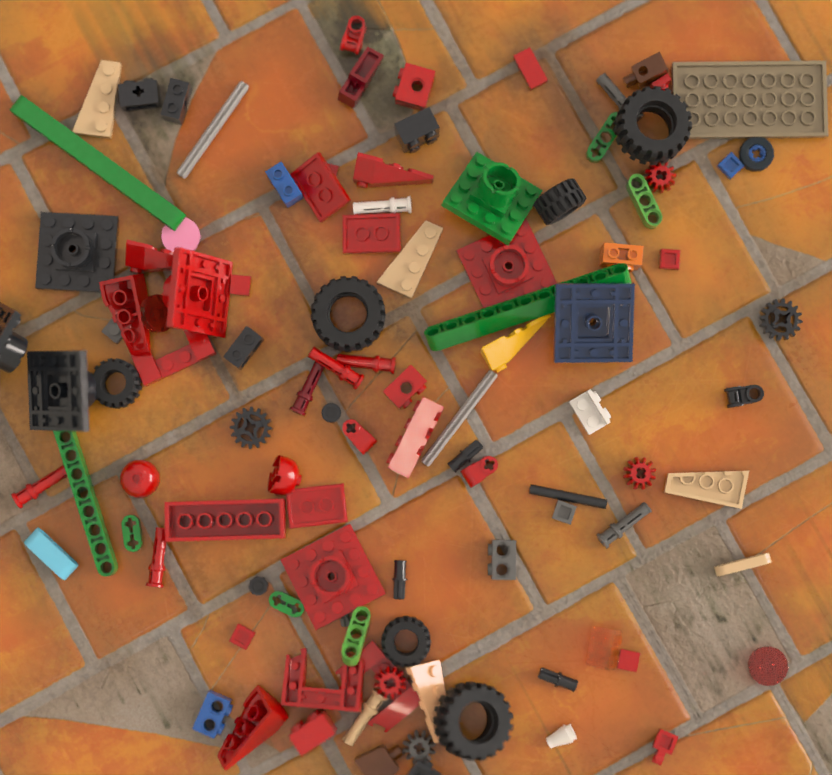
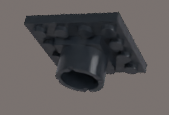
M41 212L35 288L101 293L99 282L115 279L119 217Z
M0 302V369L11 373L20 364V359L24 357L28 347V340L13 332V329H16L20 324L22 314Z
M27 351L30 430L89 431V407L96 399L97 386L95 378L87 371V351Z

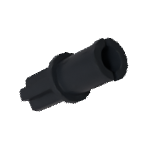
M475 440L466 449L460 450L461 453L447 464L456 473L464 464L470 463V459L483 449L482 444Z
M394 560V578H392L394 580L393 598L402 600L405 598V581L408 579L406 578L407 561Z
M544 667L538 673L539 679L550 682L555 687L560 686L572 692L575 691L578 680L562 675V672L557 673Z

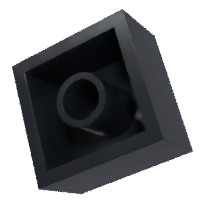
M430 107L394 124L395 135L404 153H414L420 149L421 145L426 143L430 145L436 142L439 137L440 127Z

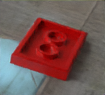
M317 152L290 174L320 222H324L351 201L320 152Z
M400 213L343 215V254L401 252Z
M344 483L297 488L286 494L289 529L348 522Z

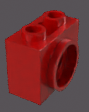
M405 63V67L400 68L398 79H401L400 84L395 86L393 92L395 104L422 111L426 109L435 79V71ZM417 84L422 87V90L414 91L412 87Z

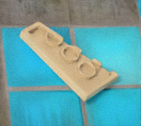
M101 60L72 132L76 135L111 139L122 65L120 62Z
M425 220L376 283L412 299L443 228Z
M749 471L667 473L664 493L742 509Z

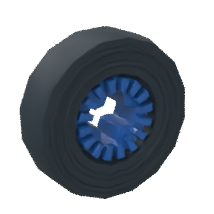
M762 137L747 139L739 150V160L750 171L766 169L774 158L772 144ZM752 151H760L759 155L761 156V158H754V154L752 153Z

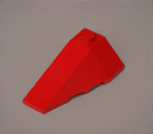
M358 152L353 182L356 183L357 187L367 189V187L433 183L434 176L412 168H408L406 171L403 170L404 168L400 164L393 163L388 165L383 162L382 158Z
M127 240L125 266L130 269V272L136 274L172 270L174 252L168 249L157 251V248H154L153 245Z
M144 274L129 275L99 282L103 303L113 315L112 319L120 328L121 336L131 355L150 352L148 291Z
M259 685L245 699L242 705L245 708L241 716L236 717L234 721L236 726L232 734L227 735L217 755L224 770L231 768L270 738L289 718L281 703Z

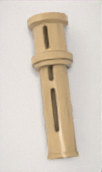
M375 688L372 689L373 693L367 702L362 704V712L342 738L350 746L354 745L372 716L378 714V709L383 701L388 699V697L383 699V693L378 695Z

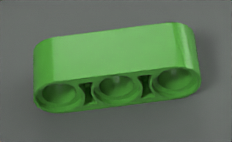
M633 174L626 183L627 192L643 225L648 229H654L661 223L662 213L645 178L641 174ZM631 181H638L640 188H634L631 185ZM642 197L646 198L649 204L644 206L640 203L639 199ZM648 215H654L657 222H649Z
M364 606L357 607L353 611L342 646V661L347 666H354L358 663L369 630L370 611ZM365 616L366 619L360 621L357 619V617ZM355 633L361 635L358 639H354L351 636ZM347 652H354L355 656L347 657L345 654Z

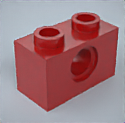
M410 365L383 393L398 409L401 407L405 409L413 402L411 398L416 393L420 395L427 388L425 386L427 380ZM405 383L412 386V391L408 394L401 391V386Z

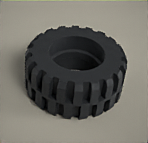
M650 86L643 87L642 91L638 89L631 96L629 95L617 112L614 121L616 125L614 127V135H618L616 142L618 145L623 146L621 151L624 154L629 153L631 155L629 158L633 161L638 159L640 160L639 163L644 165L647 162H650V165H657L658 162L661 164L666 163L680 152L691 135L690 130L692 129V122L689 121L692 117L691 113L686 111L688 106L685 102L679 100L681 97L678 94L675 96L671 94L672 90L666 88L664 91L659 86H654L653 89ZM643 112H652L661 116L668 126V137L662 140L646 137L637 126V115Z
M341 276L340 279L335 280L334 278L330 280V283L324 284L320 288V292L316 293L315 300L311 305V321L317 335L326 345L337 351H360L366 346L369 347L374 340L378 339L384 328L386 313L381 295L368 281L360 280L355 276L351 278ZM342 297H355L366 307V321L360 329L354 332L340 331L331 322V308Z
M477 682L459 683L455 685V688L450 687L446 690L447 695H442L439 699L441 702L440 706L435 707L434 712H437V717H433V724H437V728L434 729L435 735L440 737L438 741L441 746H445V750L449 753L470 761H483L487 757H494L496 750L502 751L505 747L503 745L504 741L508 742L511 737L508 735L509 730H513V724H510V719H513V713L508 711L511 706L508 701L503 700L505 696L501 692H497V689L493 686ZM478 702L486 711L487 724L485 730L478 738L468 740L464 738L459 728L460 714L468 704Z

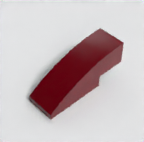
M367 46L340 89L337 100L354 109L374 77L384 55Z

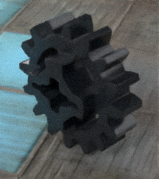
M774 299L772 304H766L767 309H761L764 315L759 317L760 320H763V323L759 326L765 327L763 334L770 333L769 339L776 336V341H780L782 337L784 340H788L789 336L794 337L796 335L794 331L801 329L797 324L803 323L802 320L798 319L802 313L796 312L798 306L792 307V301L786 304L785 299H781L779 303L777 299ZM777 307L785 308V309H787V310H786V311H781V310H780L779 308H777ZM769 315H770V317H771V322H770V324H769V321H768ZM786 315V317L783 318L781 323L775 325V323L778 322L777 320H779V317H783ZM774 329H781L784 332H777Z
M250 407L248 412L245 408H242L243 413L236 412L238 418L231 419L235 423V425L230 426V429L235 431L231 436H237L235 443L242 442L241 447L243 448L247 444L249 449H252L253 445L260 448V442L267 443L265 437L271 438L268 431L273 430V428L268 426V424L272 421L271 419H265L268 415L267 413L261 415L260 408L256 412H254L253 407ZM251 415L258 416L261 420L254 421ZM244 419L243 426L239 428L240 421ZM249 422L252 425H256V428L253 429L254 434L251 431H247ZM264 428V432L262 436L259 438V431L260 429ZM247 434L250 436L252 441H247L243 439L241 436Z

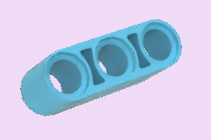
M38 527L24 541V544L63 580H66L79 566L65 550Z

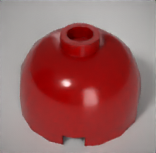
M277 455L272 465L274 466L273 472L269 474L267 489L269 493L277 495L289 494L294 490L295 486L300 485L302 475L299 474V467L293 459Z
M146 460L129 462L120 474L122 489L134 498L148 497L157 490L160 483V474L157 468Z

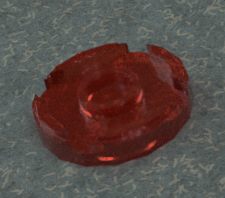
M154 294L147 296L140 306V312H142L143 316L141 317L142 323L153 333L168 331L170 328L166 327L168 309L164 305L162 295Z
M764 646L754 650L750 655L748 669L751 677L757 683L765 686H775L786 677L788 661L779 649Z

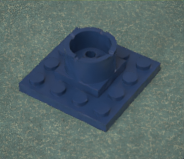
M555 283L553 362H633L635 284Z

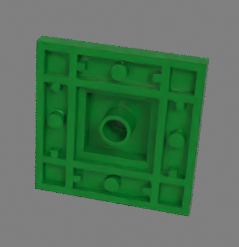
M476 152L443 200L441 206L509 245L543 190L521 178L518 172L507 164L494 162Z

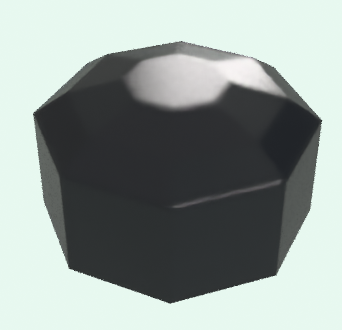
M256 576L250 580L249 589L252 594L261 596L267 592L268 582L265 577Z

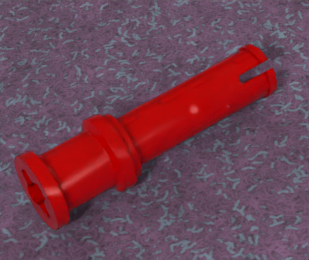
M315 346L307 356L335 373L340 381L344 380L352 385L355 390L364 379V374H358L351 369V366H344Z
M338 353L337 362L344 366L349 365L355 368L373 369L376 373L385 371L394 374L396 357L390 359L381 358L380 355L364 357Z
M64 465L37 482L27 484L21 491L12 493L11 496L20 509L23 508L24 504L32 499L36 500L40 493L66 478L67 473Z
M156 527L151 564L148 566L150 571L146 586L160 588L164 586L162 579L163 572L166 571L165 566H163L166 550L165 528Z

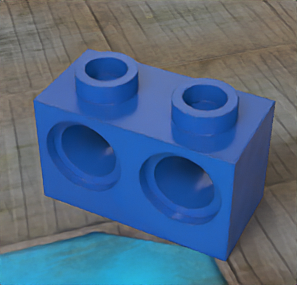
M282 161L265 171L268 179L287 208L304 198Z
M210 690L192 729L211 738H215L217 734L221 735L225 724L222 723L225 715L229 716L233 705L230 704L232 699ZM214 701L222 702L223 709L220 711L216 710L213 706ZM206 720H213L215 722V728H207L205 724Z

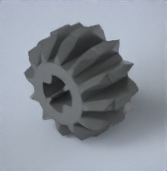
M417 730L414 731L415 737L408 734L407 737L410 741H403V744L408 746L403 748V753L410 752L406 759L409 760L414 757L413 764L418 758L423 760L425 757L431 761L429 754H435L436 752L431 748L436 746V743L429 742L432 736L428 735L425 738L426 731L424 730L421 736H418ZM418 743H422L424 750L421 749V752H417L415 744L418 746Z

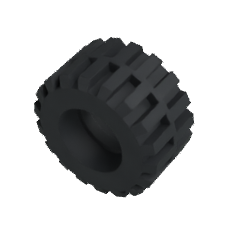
M572 178L562 181L536 199L533 206L545 225H550L582 206L587 197L576 180Z
M110 358L108 361L103 360L100 362V366L96 365L94 368L95 372H91L97 386L96 400L105 406L120 409V407L125 408L128 407V404H133L135 402L134 399L140 395L138 394L139 390L142 391V386H140L142 380L135 367L127 361L118 358ZM120 372L125 376L126 386L121 393L112 395L106 388L107 379L111 374Z
M397 617L389 622L383 631L381 639L382 650L386 658L394 665L397 664L400 667L418 665L427 657L430 650L431 637L428 628L421 620L415 617ZM402 630H411L418 638L417 647L410 653L400 652L395 646V636Z

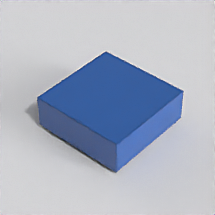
M732 152L717 165L729 180L745 166Z

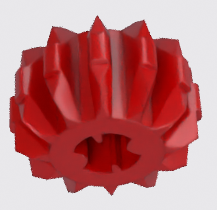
M660 162L657 165H649L650 169H645L644 171L647 175L644 178L646 181H649L647 183L648 186L653 187V193L657 189L660 194L664 192V189L670 191V185H675L676 183L673 178H676L677 174L671 173L674 169L673 166L667 168L668 162L664 163L663 166ZM657 175H663V179H657L656 177Z
M634 457V463L629 460L627 463L631 468H623L624 471L629 472V474L623 475V478H630L626 484L631 485L634 482L633 489H637L640 485L641 490L645 489V483L651 486L652 483L649 479H656V476L651 475V472H656V468H649L653 462L650 461L645 464V457L641 459V462L638 457ZM637 468H638V470H641V469L643 470V472H642L643 477H642V478H641V477H638V478L636 477V475H637L636 469H637Z
M386 665V673L380 668L378 672L381 676H374V679L380 682L374 683L373 686L381 687L376 692L378 695L383 691L385 692L383 699H386L389 693L391 699L394 700V692L401 696L402 693L399 688L406 690V686L400 683L406 682L407 678H399L404 672L401 670L396 674L397 666H394L393 671H390L389 665ZM393 678V682H396V684L388 687L384 681Z

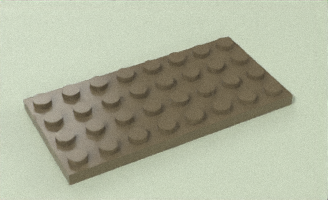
M826 60L672 62V94L674 96L678 94L681 97L679 100L687 104L686 111H690L692 116L689 120L692 122L689 139L828 137Z

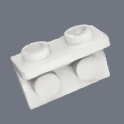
M591 389L569 401L588 435L609 424V418H611L608 410L601 407L599 403L601 399L597 392H592Z

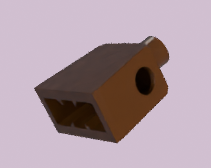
M658 52L631 67L632 73L623 77L627 88L638 84L641 89L667 74L668 68L661 53Z
M381 744L357 756L354 761L364 775H394L400 768L396 760L403 756L404 753L398 744L391 750H388L384 744Z

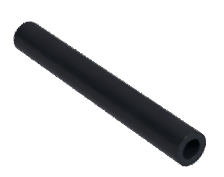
M530 484L529 494L606 509L607 499Z

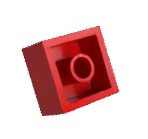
M316 709L309 714L308 720L305 722L300 720L292 726L289 738L301 757L335 735L337 727L325 709L321 711Z

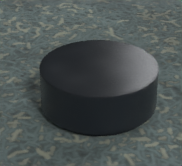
M328 403L322 408V417L325 421L334 423L340 419L341 409L337 404Z

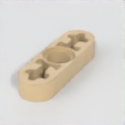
M768 552L716 565L714 569L716 576H723L769 564L772 561Z

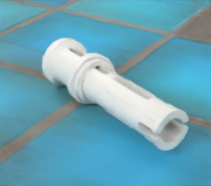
M411 196L400 199L391 197L389 200L353 202L354 215L379 212L412 213Z

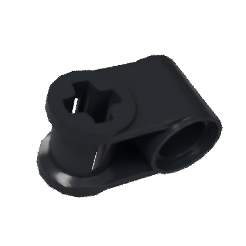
M759 385L737 386L724 389L728 398L727 408L756 403L762 400L764 396L763 388ZM751 389H755L758 392L757 399L750 397L749 391Z

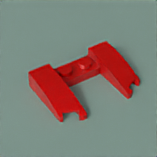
M184 331L189 345L155 360L152 351L131 355L143 385L147 387L216 355L217 353L209 336Z
M371 640L363 647L358 661L359 664L361 660L364 661V673L371 668L379 676H381L378 672L380 668L386 673V665H389L390 671H393L395 666L386 658L385 653H383L374 640ZM343 665L337 671H335L336 674H340L341 681L343 675ZM393 678L384 681L388 687L396 684V682H393ZM408 680L400 683L406 686V690L399 688L402 695L398 696L394 692L395 699L370 719L368 725L378 724L385 727L384 732H388L419 706V695L417 691H414Z
M307 648L300 649L302 654L291 658L290 654L286 655L281 698L282 706L362 712L364 661L361 660L360 664L357 663L354 666L344 664L341 690L305 687ZM347 652L345 655L350 657L351 653Z

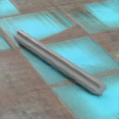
M240 81L177 170V174L185 179L243 98L249 89L245 82Z
M489 370L421 459L423 464L429 467L497 378L498 375L494 371Z

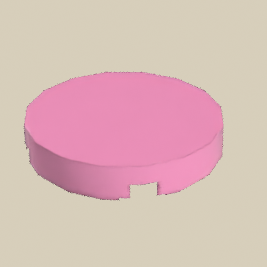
M188 218L183 220L176 231L165 225L161 235L163 245L172 252H174V247H181L192 251L196 250L201 237L199 228Z

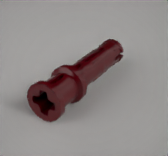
M316 361L314 362L302 390L296 393L297 398L289 410L305 417L306 408L309 402L313 400L312 393L325 367Z

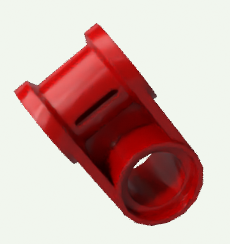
M355 15L349 19L345 34L341 40V51L348 50L359 56L366 32L365 21L362 17ZM355 23H360L362 25V27L359 30H354L352 28V26Z
M349 419L344 422L342 426L344 434L363 455L378 442L357 421ZM348 423L351 425L353 423L356 424L355 433H348L346 431L348 429V427L346 426Z
M485 456L460 472L469 487L472 488L494 473L498 468V462L492 456ZM487 459L494 461L493 469L491 470L484 468L485 460Z

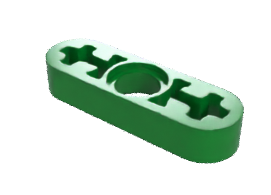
M617 112L609 115L588 147L586 157L590 162L597 163L601 161L617 137L610 129L613 123L612 119L615 120ZM604 132L609 133L611 140L603 142L600 139V135ZM598 144L602 146L598 152L600 156L592 157L590 150L595 151Z

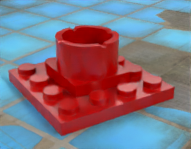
M527 219L524 220L509 245L488 235L456 250L483 308L557 283ZM505 265H511L512 269H506Z
M174 247L172 274L165 280L163 285L164 291L162 292L164 305L168 309L166 327L225 338L233 262L189 249Z
M351 524L281 559L315 630L351 613L357 607L364 606L386 594ZM330 573L335 574L334 580L329 579Z

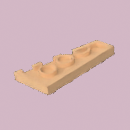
M433 660L414 665L413 667H407L406 671L407 674L411 675L413 683H411L412 687L419 695L420 708L425 711L427 716L425 721L433 742L439 743L440 737L435 735L434 729L437 728V724H433V717H437V712H434L435 707L440 706L441 702L439 699L442 695L446 696L440 660Z

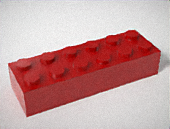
M285 499L165 502V542L286 538Z

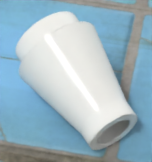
M564 724L553 734L546 737L550 748L573 743V740L577 739L571 724Z

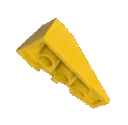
M551 315L542 316L525 325L526 327L514 330L508 337L503 336L482 347L480 353L491 371L496 370L498 373L507 368L506 364L547 322Z

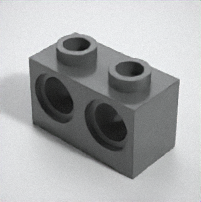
M492 540V544H488V556H491V563H488V575H491L492 580H516V540ZM500 544H504L507 547V553L502 556L498 555L496 551L497 546ZM499 564H505L507 567V572L504 575H499L496 572Z

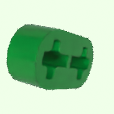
M127 515L122 520L124 546L128 551L136 552L143 546L141 522L137 516ZM129 518H132V521H136V525L133 526V532H131V527L126 525V522L130 521ZM132 534H134V540L138 541L135 549H133V546H129V542L132 541Z
M275 591L269 597L271 607L291 617H299L305 610L301 600L282 591ZM281 595V600L285 601L286 604L279 603L275 605L273 597ZM288 603L292 605L298 603L301 611L293 613V609L288 606Z

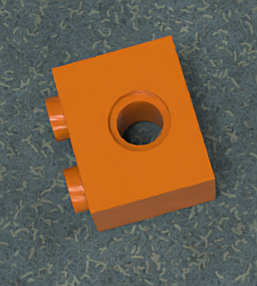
M604 243L600 251L599 267H609L624 263L628 266L629 272L638 270L642 266L643 246Z

